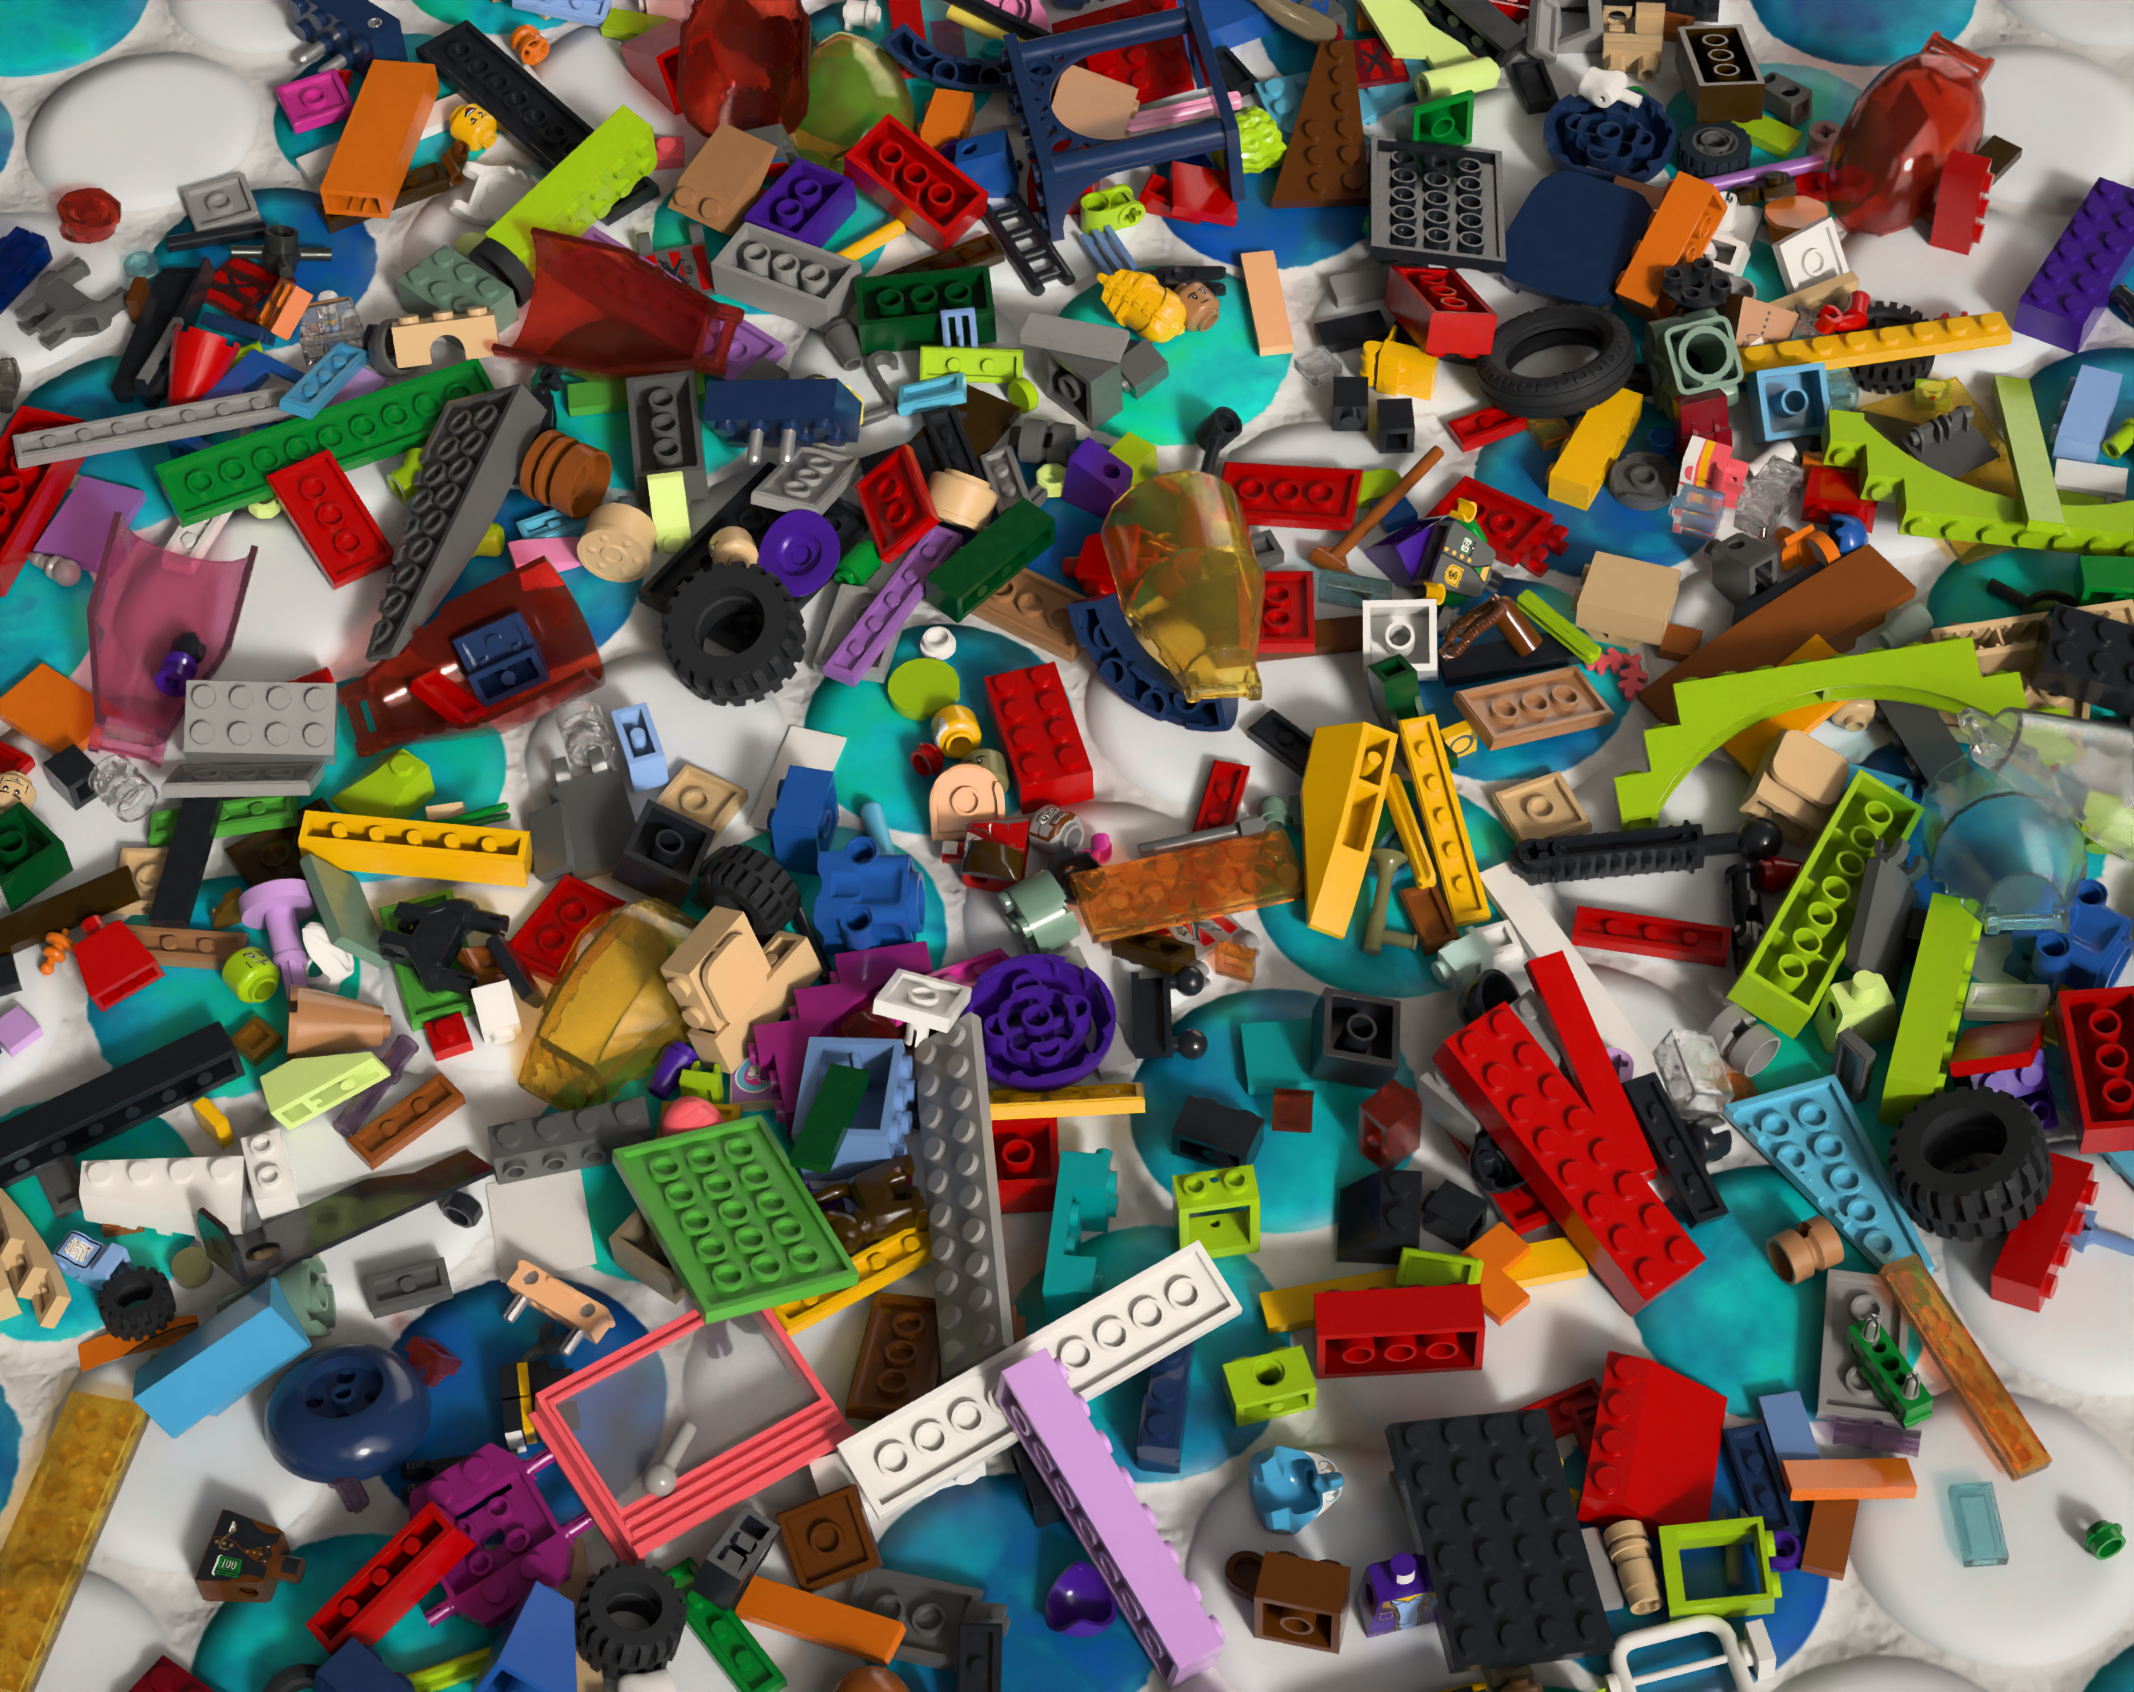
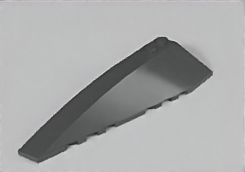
M522 383L447 401L421 453L419 462L423 465V472L416 473L413 484L417 487V492L415 496L409 498L406 507L411 514L410 517L403 520L392 558V563L396 566L395 572L388 574L385 584L389 589V594L387 598L381 600L378 609L383 616L380 621L374 624L365 656L369 663L395 658L415 636L454 585L497 515L535 435L541 429L542 420L547 412Z

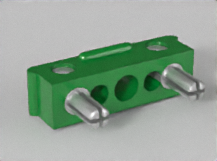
M1871 1314L1866 1319L1848 1326L1846 1335L1842 1337V1340L1861 1367V1373L1877 1396L1886 1403L1901 1427L1906 1429L1933 1416L1931 1408L1934 1399L1922 1384L1919 1373L1913 1371L1880 1324L1881 1318L1877 1314Z

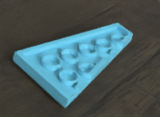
M1835 1074L1724 1105L1723 1115L1884 1276L1907 1278L1913 1281L1933 1275L1935 1266Z

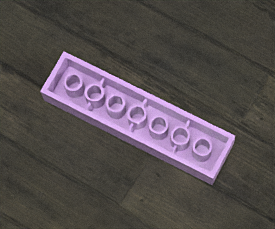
M1044 1348L1001 1371L995 1399L1167 1689L1171 1691L1214 1666L1224 1646L1222 1640L1225 1638L1224 1631L1217 1618L1212 1614L1208 1616L1199 1601L1202 1600V1596L1194 1580L1191 1577L1185 1579L1177 1566L1179 1557L1173 1545L1168 1540L1162 1541L1154 1528L1157 1526V1521L1152 1510L1146 1503L1140 1504L1132 1490L1135 1489V1485L1129 1472L1124 1466L1118 1468L1110 1455L1113 1449L1108 1437L1101 1429L1096 1431L1088 1417L1091 1416L1085 1399L1080 1393L1074 1395L1068 1385L1067 1380H1069V1376L1064 1364L1058 1357L1053 1359L1047 1348Z

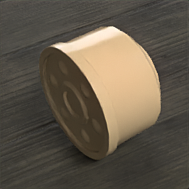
M945 468L944 472L935 471L931 473L927 487L940 521L977 534L983 527L988 526L998 499L996 492L990 490V483L950 468Z
M621 503L600 505L591 512L585 531L579 539L577 545L578 558L589 572L601 579L620 583L636 581L642 578L649 570L652 560L651 554L657 538L656 526L649 516L633 506Z

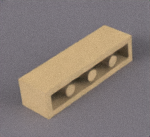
M778 930L762 948L771 967L770 972L766 975V990L759 1001L739 1023H725L718 1032L692 1027L686 1033L703 1067L713 1069L716 1063L720 1064L721 1072L733 1074L749 1056L747 1043L755 1042L753 1026L778 1022L788 1012L789 1006L795 1003L794 990L809 988L821 974L823 969L807 936Z

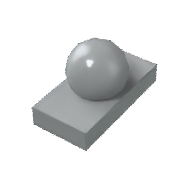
M1530 0L1529 18H1525L1518 24L1520 28L1529 34L1522 47L1527 48V53L1537 59H1543L1544 63L1549 65L1556 62L1560 4L1553 0Z

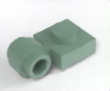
M1276 795L1266 796L1261 799L1257 807L1258 817L1263 818L1267 823L1265 831L1270 833L1279 832L1285 828L1286 824H1292L1293 834L1302 833L1300 795H1290L1289 806H1286V803Z

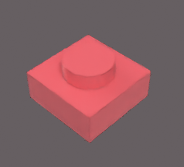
M683 136L654 138L658 161L654 170L685 168Z

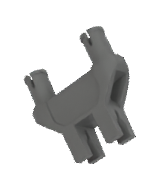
M76 257L57 272L49 270L41 275L37 283L35 295L15 310L16 317L23 321L19 325L21 331L28 336L39 332L44 336L40 340L41 345L51 351L71 338L97 335L110 327L112 318L127 308L125 299L128 291L120 286L100 302L91 300L73 287L74 284L91 274L87 263L80 259V257Z

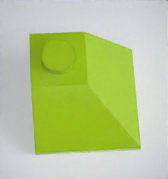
M401 748L382 754L330 800L331 804L346 814L406 820L433 797L436 792L429 765Z

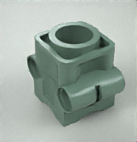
M1711 307L1682 314L1680 318L1672 316L1645 323V342L1639 346L1643 362L1649 374L1652 396L1657 412L1664 410L1667 418L1674 420L1673 398L1720 388L1727 395L1728 407L1738 404L1739 391L1737 383L1743 379L1744 372L1732 326L1727 317L1719 316L1716 309ZM1686 349L1693 351L1700 358L1703 364V374L1696 372L1689 365L1686 359Z

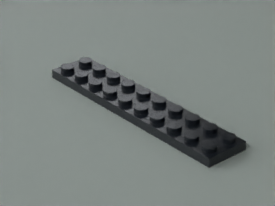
M468 20L461 22L415 48L417 58L422 63L435 64L437 76L466 102L469 104L475 103L491 114L497 122V129L548 174L595 131ZM643 176L634 185L630 194L620 198L611 207L609 213L600 220L607 226L613 224L660 196L659 186L648 176Z

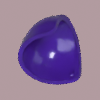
M1083 1561L1074 1562L1061 1572L1050 1588L1044 1607V1619L1047 1627L1062 1635L1075 1638L1092 1637L1106 1631L1115 1621L1117 1613V1603L1100 1574L1094 1567Z

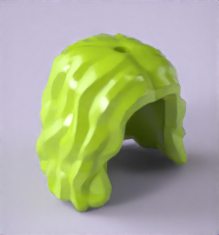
M1257 105L1243 107L1237 113H1234L1240 133L1243 175L1247 173L1257 174L1266 168H1275L1283 165L1287 146L1281 141V131L1277 129L1276 121L1271 119L1269 113ZM1223 149L1212 151V159L1216 166L1225 171Z

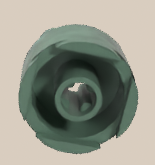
M1043 869L998 893V898L1007 912L1004 915L1005 920L1014 935L1021 932L1025 938L1022 941V945L1027 954H1047L1081 934L1073 910L1069 912L1064 902L1067 899L1064 892L1048 870Z

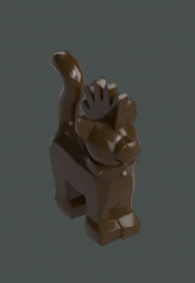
M905 1154L884 1161L870 1169L860 1171L851 1178L827 1183L817 1192H810L818 1207H823L831 1201L843 1197L848 1198L855 1207L854 1211L849 1213L839 1203H836L835 1211L828 1207H823L822 1212L847 1254H853L862 1244L869 1245L874 1239H884L904 1229L916 1228L920 1232L929 1231V1217L924 1197L920 1195L917 1186H909L906 1182L905 1175H911L915 1172L911 1154Z

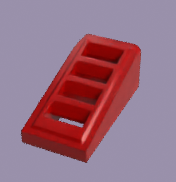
M1155 173L1150 175L1138 199L1144 205L1146 213L1199 225L1201 222L1199 220L1170 214V180Z

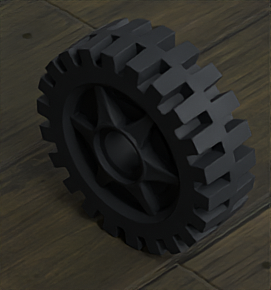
M1876 301L1874 307L1871 304L1868 305V324L1861 331L1929 322V319L1925 318L1922 320L1923 314L1918 310L1911 314V307L1905 304L1901 309H1898V302L1890 301L1889 307L1884 306L1883 301ZM1835 331L1834 335L1845 334L1850 332ZM1935 355L1835 370L1836 372H1841V378L1845 381L1851 379V385L1856 388L1864 384L1863 391L1871 393L1873 388H1878L1877 394H1885L1886 389H1890L1892 394H1898L1901 387L1907 392L1913 389L1916 379L1928 378L1933 367Z

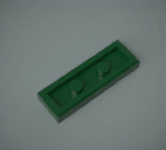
M834 1063L830 1064L789 1156L791 1167L824 1174L830 1173L870 1081L868 1070Z

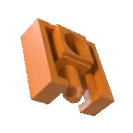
M280 276L256 322L288 341L314 295Z

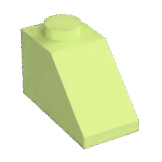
M682 471L647 475L652 519L657 532L656 545L658 554L678 552L692 538Z

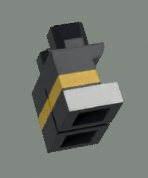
M548 1360L498 1366L504 1433L509 1450L517 1449L518 1453L527 1451V1444L542 1442V1439L528 1419V1414L535 1411V1394L574 1373L573 1368L550 1370ZM577 1402L555 1404V1407L571 1431L581 1429Z

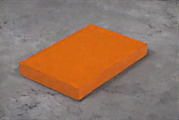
M41 663L0 698V720L53 755L61 752L73 743L83 752L120 720L117 710L44 663Z

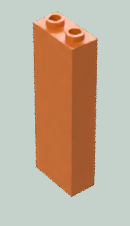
M373 59L320 186L325 214L389 219L440 90L435 64Z

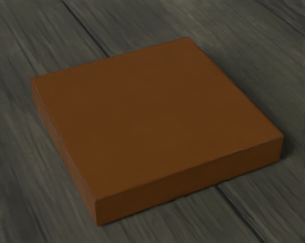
M850 1484L775 1514L778 1525L781 1527L780 1531L800 1590L813 1594L884 1566L856 1484Z

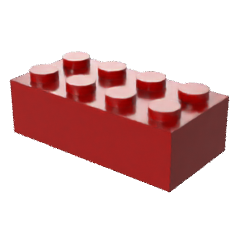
M889 113L844 155L843 175L854 179V184L938 252L951 248L986 213L989 193Z
M1390 266L1384 306L1427 355L1444 357L1446 353H1454L1465 358H1477L1478 354L1491 355L1498 315L1455 269Z
M1055 661L984 677L986 707L1001 753L1005 756L1008 763L1009 777L1022 815L1037 812V810L1045 805L1053 804L1060 807L1094 799L1093 770Z
M2134 986L2058 991L2053 1019L2079 1154L2134 1150Z
M1455 1282L1445 1286L1427 1287L1416 1284L1407 1288L1384 1289L1382 1287H1370L1366 1290L1356 1291L1330 1289L1325 1292L1314 1293L1313 1346L1316 1378L1330 1379L1482 1370L1486 1326L1481 1285Z

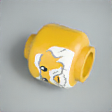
M949 705L934 715L931 721V733L935 745L941 749L944 757L963 759L965 755L978 749L981 744L982 734L975 714L968 707Z

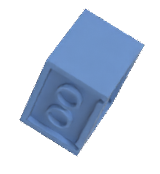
M809 1037L791 1133L794 1145L831 1063L868 1070L870 1081L830 1173L824 1174L801 1169L803 1179L816 1181L848 1179L860 1171L908 1154L907 1144L904 1143L905 1135H911L913 1115L909 1109L910 1103H916L917 1079L911 1078L913 1060L911 1055H906L903 1039Z

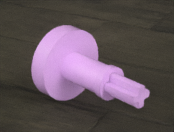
M291 878L272 880L256 885L245 891L238 900L242 923L252 929L268 930L273 953L272 961L278 970L281 971L287 1001H289L290 984L307 987L303 966L307 964L308 959L306 952L303 950L298 923L308 919L317 910L307 881Z

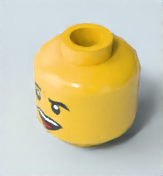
M475 103L460 105L454 110L449 119L451 136L456 141L463 140L469 144L471 152L479 151L482 148L489 149L497 140V122L495 118Z

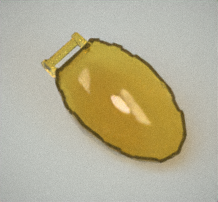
M842 31L831 34L810 45L794 72L789 98V134L798 155L802 159L843 175L844 155L887 113L891 114L916 134L917 112L910 91L895 59L868 36Z

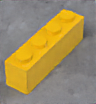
M1622 388L1602 404L1586 410L1584 417L1579 416L1577 418L1571 439L1564 440L1560 448L1558 461L1556 463L1551 462L1547 469L1545 482L1549 483V499L1584 511L1589 509L1607 478L1613 463L1617 461L1641 420L1643 394Z

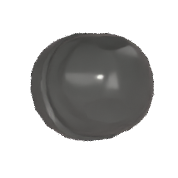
M398 318L382 321L373 330L368 343L371 367L386 377L406 376L412 374L420 367H397L391 327L393 322L398 321Z

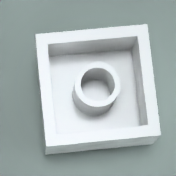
M1436 599L1363 600V674L1365 682H1369L1368 665L1399 653L1417 670L1418 681H1438Z

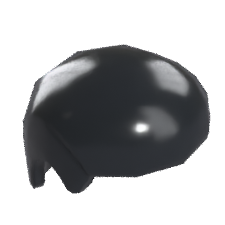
M1067 846L1052 854L1047 865V870L1055 878L1067 898L1064 900L1065 904L1084 906L1099 897L1105 878L1102 866L1092 858L1090 852H1074L1070 846Z
M1490 1134L1480 1138L1472 1145L1468 1159L1471 1177L1485 1191L1493 1194H1507L1527 1183Z

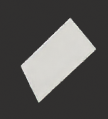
M580 1169L499 1185V1182L486 1184L501 1283L509 1281L518 1269L517 1263L520 1260H526L547 1273L597 1264Z

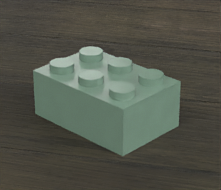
M446 244L396 279L402 309L409 314H418L419 319L433 317L432 313L435 311L453 310V314L467 313L466 308L485 305L487 310L495 309L498 334L519 319L514 290ZM442 335V337L465 352L464 346L458 338L452 335Z

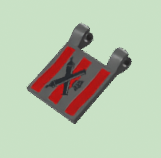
M700 222L688 224L691 244L654 252L649 232L636 234L639 255L705 296L718 295L714 290L711 261Z

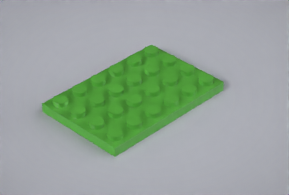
M762 1114L613 1149L612 1162L705 1325L858 1285V1270L796 1169L791 1167L788 1156Z

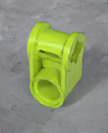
M1117 184L1102 191L1089 193L1081 199L1080 229L1088 236H1092V230L1098 229L1101 233L1104 231V226L1111 225L1114 231L1133 227L1142 221L1146 210L1140 201L1134 199L1133 191L1128 184Z

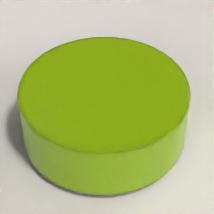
M1021 377L1009 383V399L1012 404L1020 407V413L1026 414L1038 407L1039 397L1037 390L1028 379Z

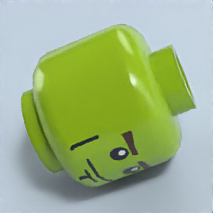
M245 947L235 950L228 956L222 969V978L225 985L239 1000L244 1003L264 1002L271 998L277 990L280 973L277 966L264 951L257 947Z

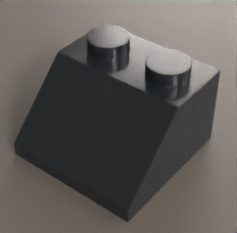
M1381 1169L1340 1189L1336 1262L1398 1265L1402 1247L1419 1249L1422 1171Z

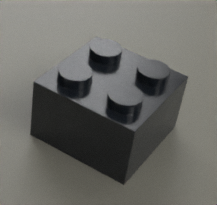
M648 799L611 878L680 910L716 831Z
M1325 987L1312 1010L1309 1078L1386 1091L1399 1069L1401 1001Z

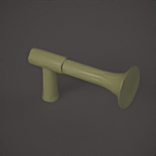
M1377 848L1371 850L1370 857L1378 865V880L1363 952L1367 955L1378 956L1380 955L1382 944L1415 951L1418 934L1412 935L1385 929L1386 912L1394 873L1399 866L1407 864L1409 859L1404 853L1393 849Z

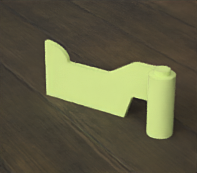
M1357 0L1392 58L1424 59L1432 70L1418 73L1414 81L1417 98L1422 104L1470 89L1477 93L1496 87L1500 78V69L1497 63L1488 56L1474 59L1465 45L1431 25L1422 10L1410 0Z

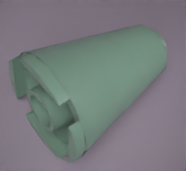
M317 1256L302 1259L286 1269L223 1296L222 1303L217 1306L218 1314L273 1277L276 1278L307 1337L322 1338L330 1336L332 1333L328 1329L334 1328L336 1325V1304L332 1284L324 1286L321 1274L327 1273V1269Z

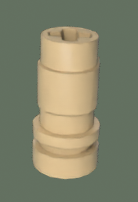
M1625 1520L1611 1525L1605 1530L1603 1537L1609 1551L1610 1561L1617 1566L1618 1578L1630 1612L1636 1615H1645L1657 1611L1663 1606L1664 1601L1653 1561L1650 1559L1652 1547L1648 1541L1644 1523L1638 1520Z

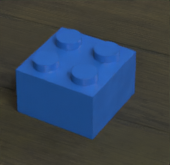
M790 765L786 778L780 779L776 794L778 802L776 808H770L767 817V830L772 831L770 852L775 854L776 862L785 871L819 876L817 871L818 852L830 850L840 819L834 771Z

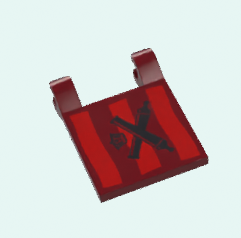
M1337 24V35L1334 40H1344L1342 27L1340 24ZM1379 35L1376 38L1353 41L1358 89L1410 82V76L1404 59L1392 58Z

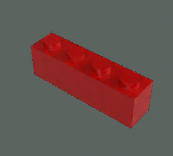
M2049 1152L2053 1165L2052 1185L2048 1189L2049 1194L2041 1206L2035 1205L2037 1212L2029 1220L2025 1221L2022 1219L2018 1222L2019 1226L2010 1231L1991 1273V1299L2040 1313L2046 1298H2053L2058 1285L2057 1271L2059 1267L2066 1268L2071 1256V1236H2080L2086 1214L2082 1211L2085 1210L2086 1205L2093 1206L2099 1189V1182L2094 1181V1164Z
M430 1501L305 1625L332 1656L352 1637L362 1645L368 1644L373 1647L477 1544L453 1516Z

